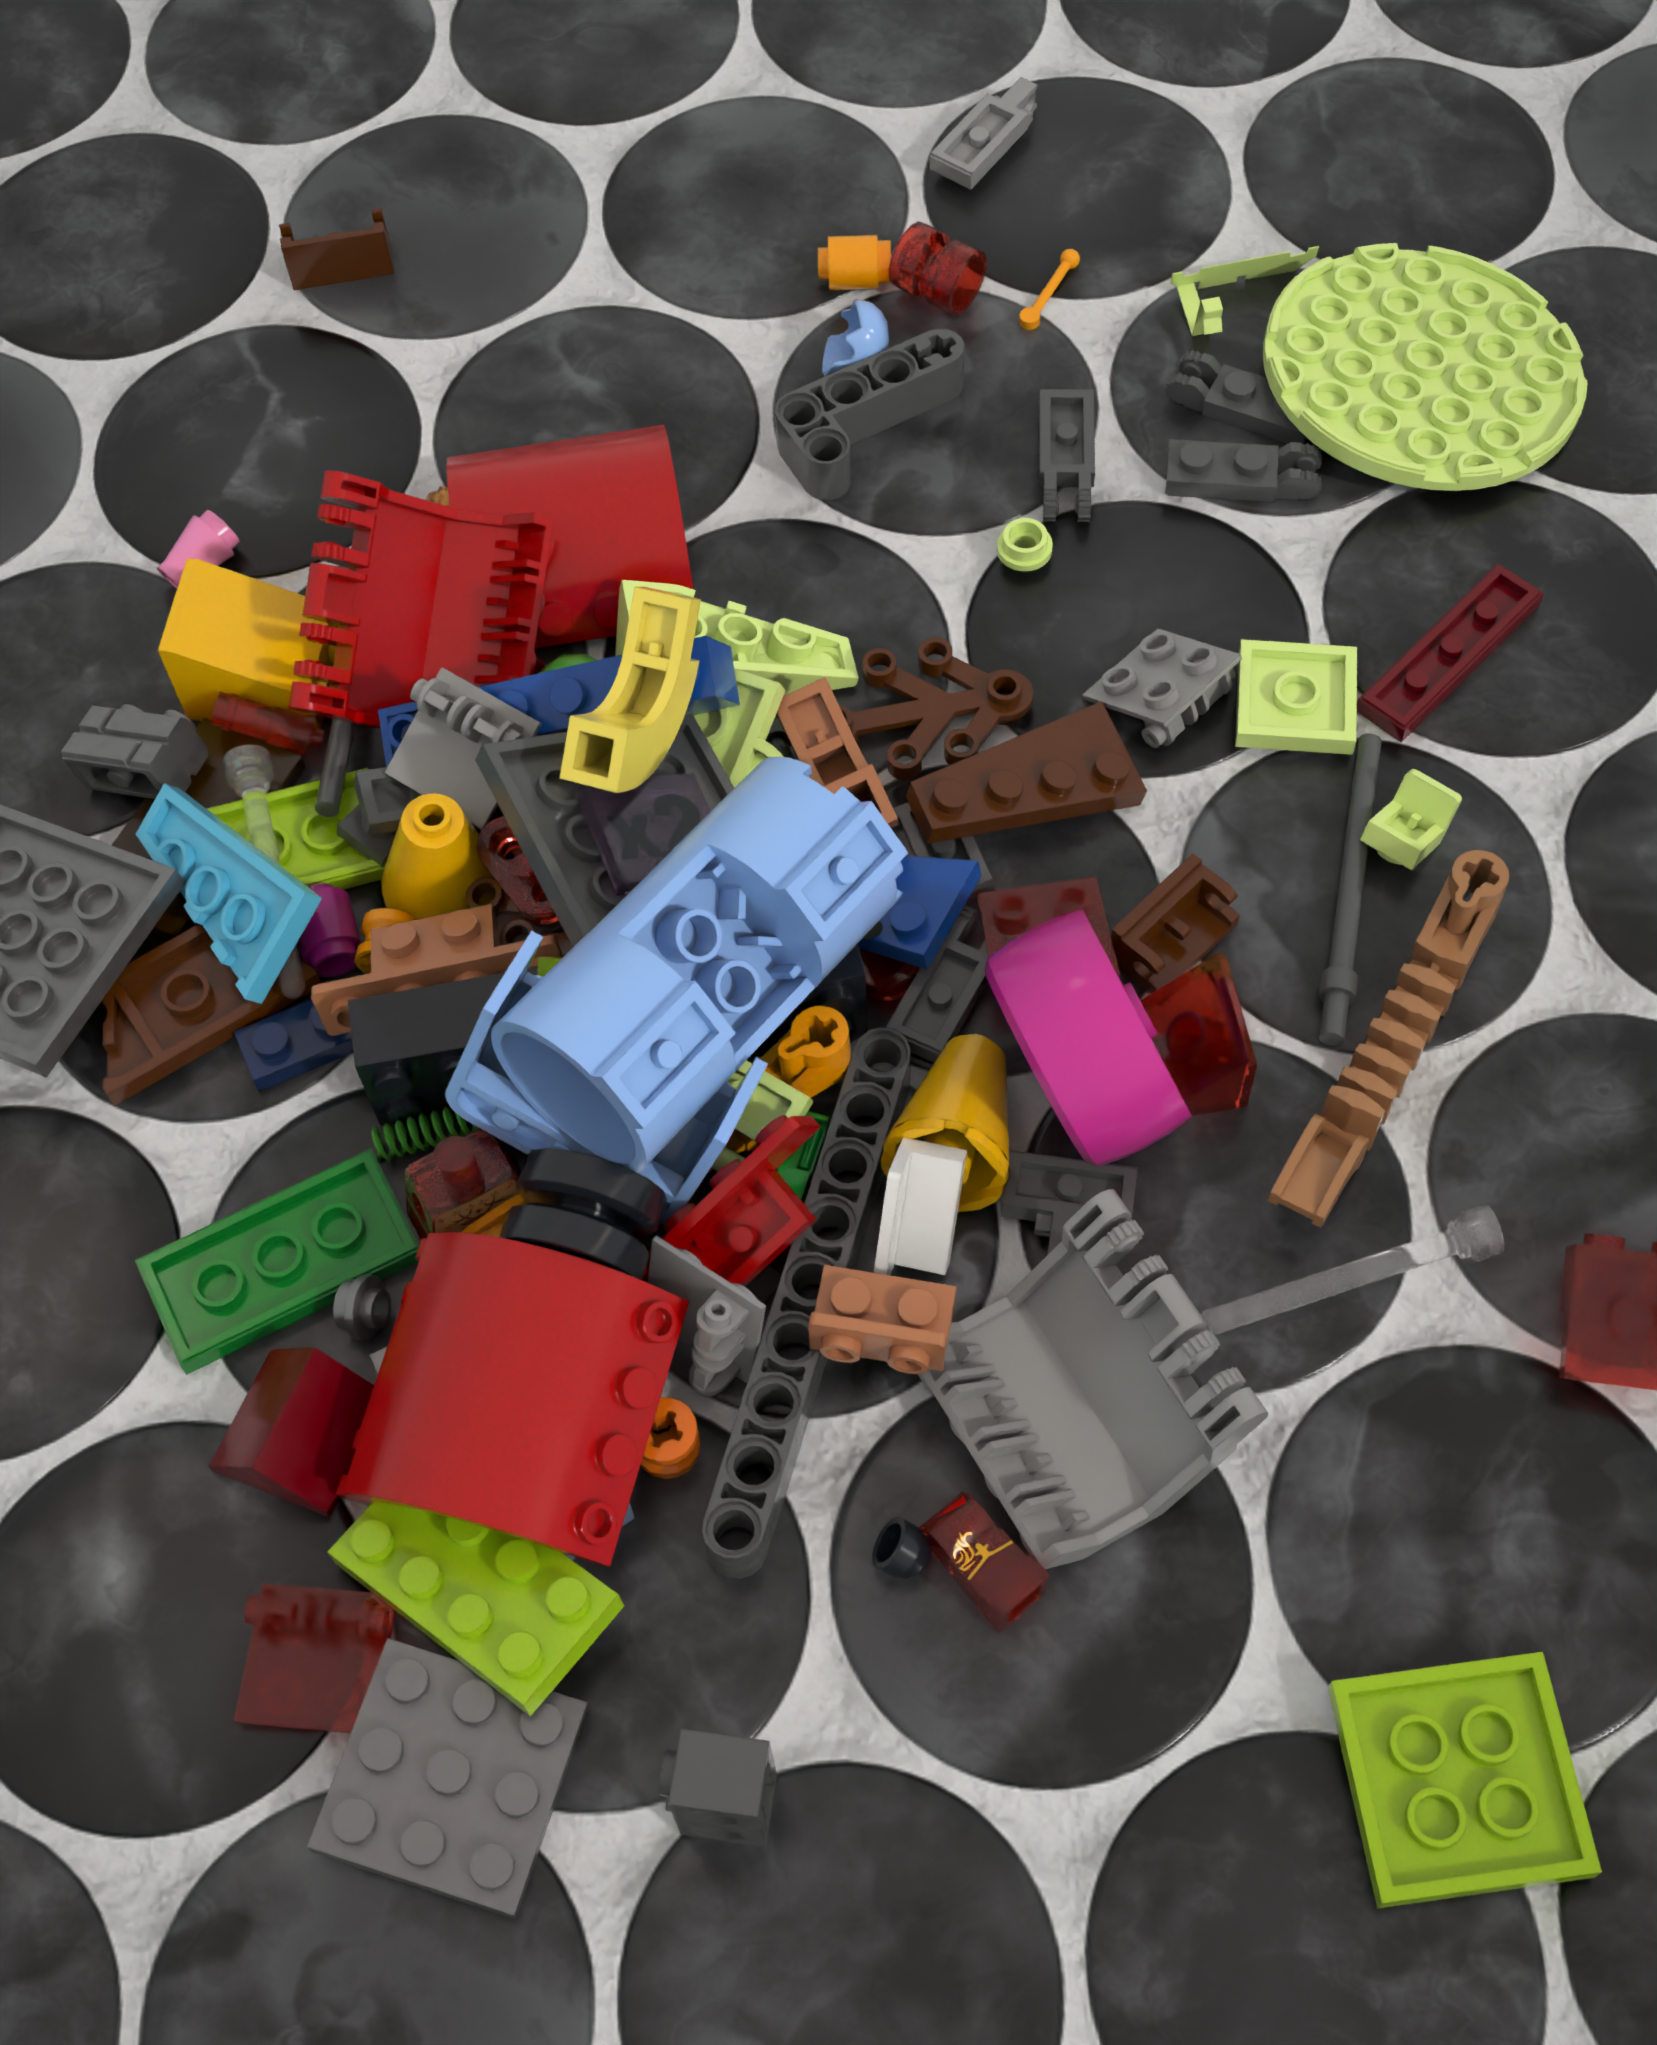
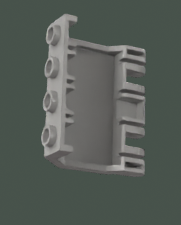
M1114 1189L1100 1192L1087 1201L1063 1225L1062 1241L1007 1296L969 1317L951 1324L943 1371L928 1369L927 1372L918 1374L920 1379L933 1392L950 1420L952 1431L969 1450L984 1475L988 1489L1000 1500L1018 1529L1024 1547L1036 1558L1042 1570L1083 1560L1165 1513L1236 1450L1237 1444L1268 1416L1267 1410L1251 1387L1240 1389L1246 1381L1237 1367L1220 1371L1206 1385L1201 1388L1198 1387L1191 1374L1214 1354L1218 1346H1220V1342L1211 1330L1203 1332L1207 1323L1174 1275L1166 1273L1169 1269L1160 1255L1150 1256L1141 1260L1124 1276L1118 1269L1116 1264L1139 1243L1144 1233L1136 1220H1130V1211Z

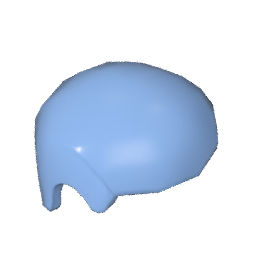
M855 299L851 309L841 312V317L847 320L849 327L842 334L828 337L822 362V375L824 377L888 349L889 331L887 320L882 311L873 303Z

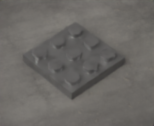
M387 1638L308 1842V1850L312 1853L516 1920L588 1711V1702L552 1691L530 1717L460 1661Z

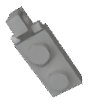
M1020 77L1002 97L992 96L987 93L931 152L929 156L930 170L971 190L1025 133L1033 121V112L1037 108V103H1035L1037 84Z

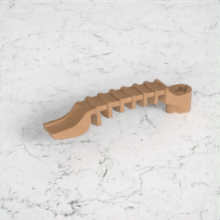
M1471 850L1461 854L1455 860L1452 870L1421 933L1415 941L1409 964L1404 963L1400 969L1394 990H1389L1386 994L1379 1018H1373L1364 1043H1359L1356 1047L1350 1066L1343 1068L1337 1086L1332 1085L1328 1091L1321 1115L1316 1113L1306 1126L1274 1184L1268 1202L1276 1206L1280 1203L1311 1219L1312 1224L1320 1228L1323 1226L1353 1173L1360 1167L1366 1150L1369 1151L1372 1147L1380 1124H1385L1395 1097L1399 1098L1403 1092L1410 1070L1414 1071L1417 1067L1425 1043H1430L1433 1038L1440 1016H1445L1455 989L1459 990L1478 948L1497 915L1509 881L1508 867L1497 855L1484 850ZM1470 893H1473V896L1468 902L1464 901Z

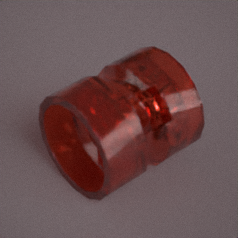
M918 221L903 233L895 247L889 266V280L893 286L915 297L921 298L925 295L929 304L951 315L958 316L972 304L981 288L987 269V257L983 251L955 239L950 242L948 234Z

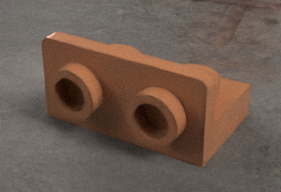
M824 1265L815 1312H811L808 1323L810 1349L819 1350L824 1357L837 1362L853 1363L859 1361L860 1357L885 1361L891 1368L909 1374H922L927 1372L928 1369L943 1371L957 1286Z

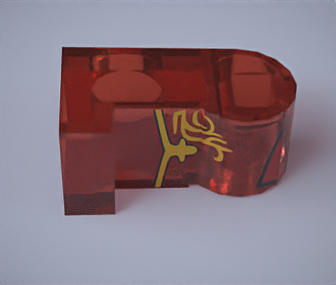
M960 1492L919 1527L929 1538L932 1545V1553L999 1634L1046 1595L1049 1576L1046 1570L1030 1553L1026 1556L1002 1528L998 1529L981 1505L966 1492Z

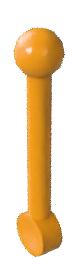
M1066 249L1061 253V264L1032 307H1026L1020 311L1019 324L1023 329L1034 330L1039 326L1040 312L1068 270L1074 269L1079 265L1080 256L1076 250Z

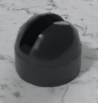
M895 1517L884 1526L878 1535L873 1548L872 1562L877 1569L893 1577L909 1578L927 1569L932 1560V1545L927 1534L917 1525L901 1517Z

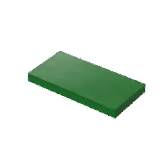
M372 1148L138 1258L135 1262L178 1362L187 1375L333 1304L338 1288L347 1279H356L362 1274L376 1275L383 1280L418 1263L419 1261L415 1259L419 1243Z

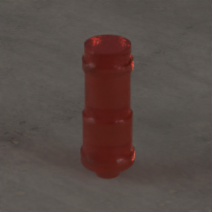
M219 692L211 725L221 727L222 730L228 732L231 730L262 739L266 743L296 751L297 754L306 756L309 745L320 748L325 731L314 728L317 716L305 715L278 706L272 707L239 697L240 695L235 693Z

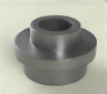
M362 1274L356 1279H347L340 1285L334 1299L333 1316L336 1326L342 1331H347L352 1338L358 1340L372 1339L379 1329L386 1325L390 1317L391 1297L380 1277Z

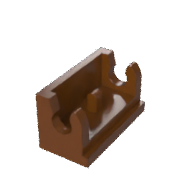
M382 208L371 209L374 221L373 228L339 233V231L330 232L326 236L295 240L290 223L279 224L282 238H280L281 250L293 290L395 274L390 238Z
M1192 853L1112 928L1108 956L1110 962L1157 1000H1160L1238 924L1240 915L1229 906L1238 895L1226 881L1204 866L1202 860Z

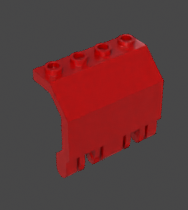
M332 470L324 471L320 498L346 507L321 504L319 505L317 518L329 525L353 529V540L351 549L333 542L313 543L312 558L348 567V569L328 564L310 563L302 616L338 625L339 628L303 622L301 623L299 633L300 637L307 639L309 642L336 646L333 667L327 666L322 662L314 660L295 661L294 675L329 683L330 687L293 681L288 708L381 730L378 710L414 702L410 698L414 684L421 678L427 681L436 678L441 667L477 687L533 674L536 666L534 648L538 622L545 608L543 589L546 569L554 548L552 538L554 517L537 512L499 515L461 510L392 491L381 482L353 474Z

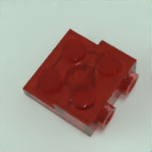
M1584 1234L1583 1245L1566 1246L1560 1303V1312H1565L1559 1378L1657 1391V1242H1652L1651 1253L1625 1250L1626 1238Z

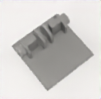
M1157 629L1145 637L1117 665L1106 671L1101 679L1082 694L1084 700L1095 704L1102 701L1104 706L1109 709L1143 720L1146 728L1142 730V737L1145 742L1153 748H1158L1160 745L1169 746L1175 740V737L1185 729V725L1195 723L1198 720V715L1205 714L1215 701L1232 689V681L1236 677L1233 667L1242 660V656L1239 653Z
M441 667L436 678L429 681L421 678L414 684L410 698L417 702L416 707L418 711L385 773L422 795L436 793L450 797L460 806L473 825L484 830L498 803L475 761L482 744L535 737L542 723Z
M655 1236L652 1239L647 1283L689 1301L678 1339L692 1348L693 1365L689 1370V1383L698 1394L711 1397L722 1392L735 1376L747 1383L760 1344L766 1305L757 1300L755 1295L743 1285L730 1283L703 1266L700 1260L691 1252L681 1248L677 1249L658 1236Z

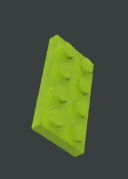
M373 1502L327 1551L337 1566L530 1717L624 1607L618 1593L561 1552L482 1526L394 1504Z

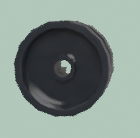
M552 1148L531 1150L525 1158L516 1185L518 1192L527 1204L512 1206L507 1212L499 1237L570 1254L642 1280L649 1259V1253L645 1245L638 1238L651 1236L658 1230L667 1201L664 1190L641 1174L599 1157L571 1150Z

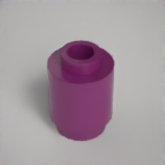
M326 883L308 886L322 900L298 940L304 963L313 967L320 977H335L346 974L357 967L354 961L358 945L362 943L349 895L345 890Z

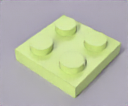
M1241 639L1239 654H1241L1242 660L1238 662L1235 747L1353 755L1356 745L1357 647Z

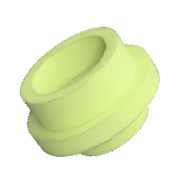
M1019 518L1011 521L1001 532L997 540L999 559L1004 565L1013 570L1033 571L1039 569L1050 560L1052 555V538L1045 526L1035 519Z

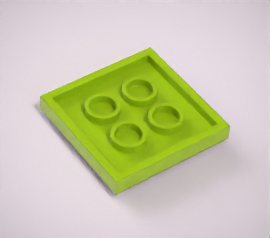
M1543 1652L1331 1681L1328 1692L1377 1909L1595 1878L1602 1873Z

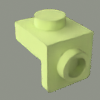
M1411 769L1405 774L1394 799L1368 821L1360 840L1376 849L1378 854L1388 862L1403 865L1413 870L1440 845L1462 801V797L1459 793L1424 773Z

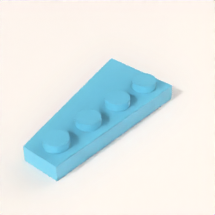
M164 783L137 830L136 836L153 861L175 868L186 882L180 890L187 901L183 907L193 922L203 925L213 940L210 947L220 963L230 966L239 979L235 985L244 999L262 1004L322 898L183 790Z

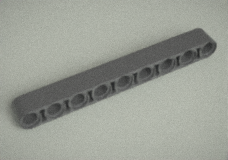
M876 1028L867 1031L858 1039L854 1047L804 1203L817 1220L791 1244L703 1519L702 1533L710 1564L718 1573L728 1578L742 1579L753 1575L762 1567L767 1558L828 1359L819 1350L810 1349L808 1323L811 1312H815L817 1299L802 1298L797 1292L806 1285H820L824 1265L855 1270L884 1175L881 1169L883 1143L903 1112L910 1090L911 1049L907 1039L900 1032L890 1028ZM877 1063H889L895 1066L894 1069L887 1072H877L870 1069L871 1066ZM862 1116H871L879 1120L878 1123L869 1127H860L852 1123L856 1118ZM844 1171H855L863 1176L858 1181L852 1183H842L834 1178ZM827 1227H838L846 1232L840 1239L833 1241L823 1240L816 1236L817 1232ZM790 1343H802L810 1349L807 1355L797 1360H787L778 1354L782 1347ZM771 1403H783L792 1409L790 1415L777 1422L766 1421L758 1415L762 1408ZM754 1464L765 1465L773 1471L771 1477L759 1485H747L738 1479L741 1471L747 1466ZM734 1527L745 1528L754 1535L748 1545L738 1550H727L718 1544L720 1536L728 1529Z

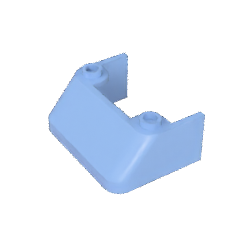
M531 930L482 1009L448 1084L445 1097L449 1106L460 1117L527 1155L531 1150L543 1148L571 1150L586 1154L553 1128L524 1098L501 1066L491 1042L492 1027L543 978V976L527 972L543 939V936ZM756 1057L737 1088L730 1086L726 1082L659 1154L639 1172V1174L662 1188L667 1197L660 1224H665L675 1212L686 1206L726 1146L768 1063Z

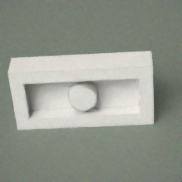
M903 1137L887 1176L874 1273L891 1275L894 1265L946 1275L951 1258L967 1150Z

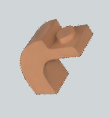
M826 677L783 696L777 715L798 760L811 765L812 774L809 778L818 782L833 794L843 786L860 802L872 801L891 828L897 826L898 818L873 764L868 765L863 757Z

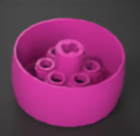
M1083 909L1056 917L1038 925L1008 942L987 957L984 971L996 1000L1059 1121L1075 1148L1087 1163L1100 1167L1134 1154L1169 1135L1192 1117L1152 1041V1038L1158 1036L1157 1031L1131 982L1125 985L1122 984Z

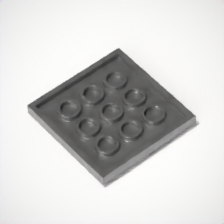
M0 804L1 1059L43 1077H48L186 883L175 868Z

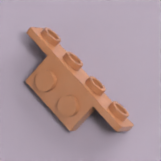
M492 904L371 929V973L314 985L311 988V999L329 1035L335 1036L350 1033L348 1000L504 973L525 941L499 946L498 920ZM543 936L529 968L538 967L539 956L563 957L556 936Z

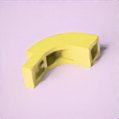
M645 586L634 587L624 650L617 676L608 695L598 708L590 713L570 715L560 779L620 793L635 789L655 772L677 736L693 692L700 660L691 659L701 599Z

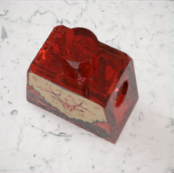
M478 1129L464 1137H447L438 1143L434 1152L410 1163L405 1169L407 1215L420 1241L422 1238H427L428 1233L461 1232L493 1208L519 1194L516 1185L521 1168L513 1155L497 1137L482 1129Z

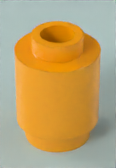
M877 235L828 236V247L818 248L819 280H829V290L879 289L878 284L891 283V240H878Z

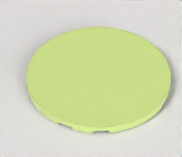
M1397 243L1374 244L1356 247L1353 254L1334 260L1329 256L1317 261L1295 276L1283 289L1270 313L1263 340V363L1269 387L1283 412L1302 434L1323 451L1356 470L1391 483L1413 488L1443 491L1475 490L1501 485L1532 473L1553 458L1568 441L1582 413L1587 393V380L1584 377L1581 365L1583 353L1578 341L1566 322L1560 324L1546 309L1548 301L1516 276L1494 264L1465 253L1436 246H1428L1427 251L1424 252L1399 250Z

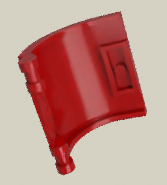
M665 425L447 457L446 471L450 507L499 515L537 512L554 517L552 530L554 548L546 569L543 589L545 608L538 622L535 648L616 636L619 587L622 580L677 584L693 589L680 501Z
M428 1233L427 1238H422L415 1256L419 1263L413 1281L406 1283L400 1301L402 1304L360 1429H357L351 1446L355 1454L348 1475L342 1474L336 1495L369 1506L373 1502L388 1503L450 1517L521 1538L595 1565L610 1567L689 1301L615 1269L537 1245L474 1233Z

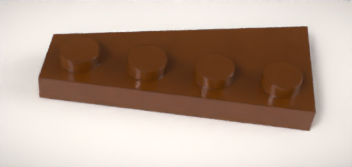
M1100 701L912 781L907 791L906 799L928 844L1139 806L1145 797L1147 789L1103 702Z

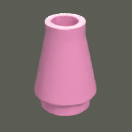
M206 510L200 517L192 516L166 559L157 567V570L177 589L187 558L199 559L219 566L234 556L232 549L240 540L220 517L212 511Z

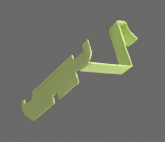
M1319 246L1310 247L1306 253L1290 256L1289 251L1203 267L1199 273L1183 276V271L1172 273L1170 283L1177 287L1191 335L1197 336L1223 332L1221 319L1223 307L1220 297L1199 300L1194 282H1199L1198 289L1236 282L1239 276H1245V280L1296 271L1317 256Z

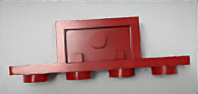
M782 1115L771 1121L758 1133L755 1141L759 1146L744 1161L741 1162L740 1159H736L721 1168L709 1181V1186L713 1190L697 1205L694 1203L687 1204L665 1222L663 1229L667 1234L662 1240L677 1249L681 1248L691 1252L700 1260L703 1266L730 1283H738L745 1287L817 1220L776 1169L820 1128V1125L812 1116H791L788 1118L786 1115ZM645 1246L649 1253V1259L642 1281L648 1282L651 1249L649 1246Z

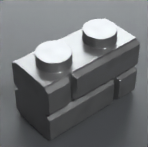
M123 704L120 709L92 706L79 724L80 732H74L61 750L62 760L86 789L151 799L157 797L164 783L186 792L192 783L190 776L197 775L209 756L207 746L196 733L195 724L184 714L175 710H167L163 715L146 713L130 704Z

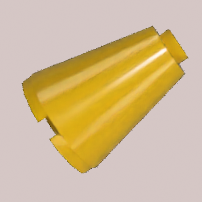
M431 793L413 799L406 806L382 875V895L386 908L405 911L417 919H423L457 910L470 909L471 907L466 900V892L472 882L479 878H492L502 887L501 872L495 857L463 810L453 799L442 794ZM495 892L483 894L479 899L478 905L489 904L494 899Z
M969 1034L954 1037L946 1044L884 1140L881 1169L886 1177L903 1137L967 1150L958 1212L980 1210L997 1202L1009 1179L1010 1165L1006 1056L996 1043L983 1035Z

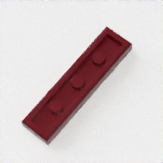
M1497 563L1358 698L1357 712L1402 742L1540 606L1544 593Z

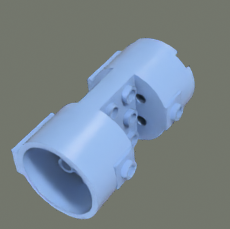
M781 756L770 757L761 761L615 908L588 932L492 1027L491 1042L494 1052L506 1074L524 1098L553 1128L586 1154L627 1167L636 1173L641 1172L902 896L903 892L897 889L895 879L903 872L901 860L908 854V851L872 801L860 802L843 786L833 794L824 786L809 778L812 774L811 765L802 761Z

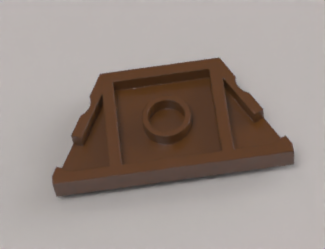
M197 924L128 963L103 998V1004L107 1010V1018L103 1023V1046L107 1051V1078H103L104 1092L113 1106L118 1105L235 1037L233 1031L268 1018L311 993L312 986L322 984L317 972L313 967L305 963L299 967L286 961L263 1003L259 1004L244 999L235 984L239 979L231 967L221 964L210 946L213 940L203 925Z

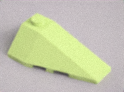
M622 580L619 587L615 656L623 654L634 587L645 586L693 598L696 590L677 584ZM701 601L694 638L708 636L730 646L735 669L779 682L786 690L784 696L826 677L831 690L856 686L859 677L847 637L786 618H782L773 624L744 615L747 606L728 601L726 609Z

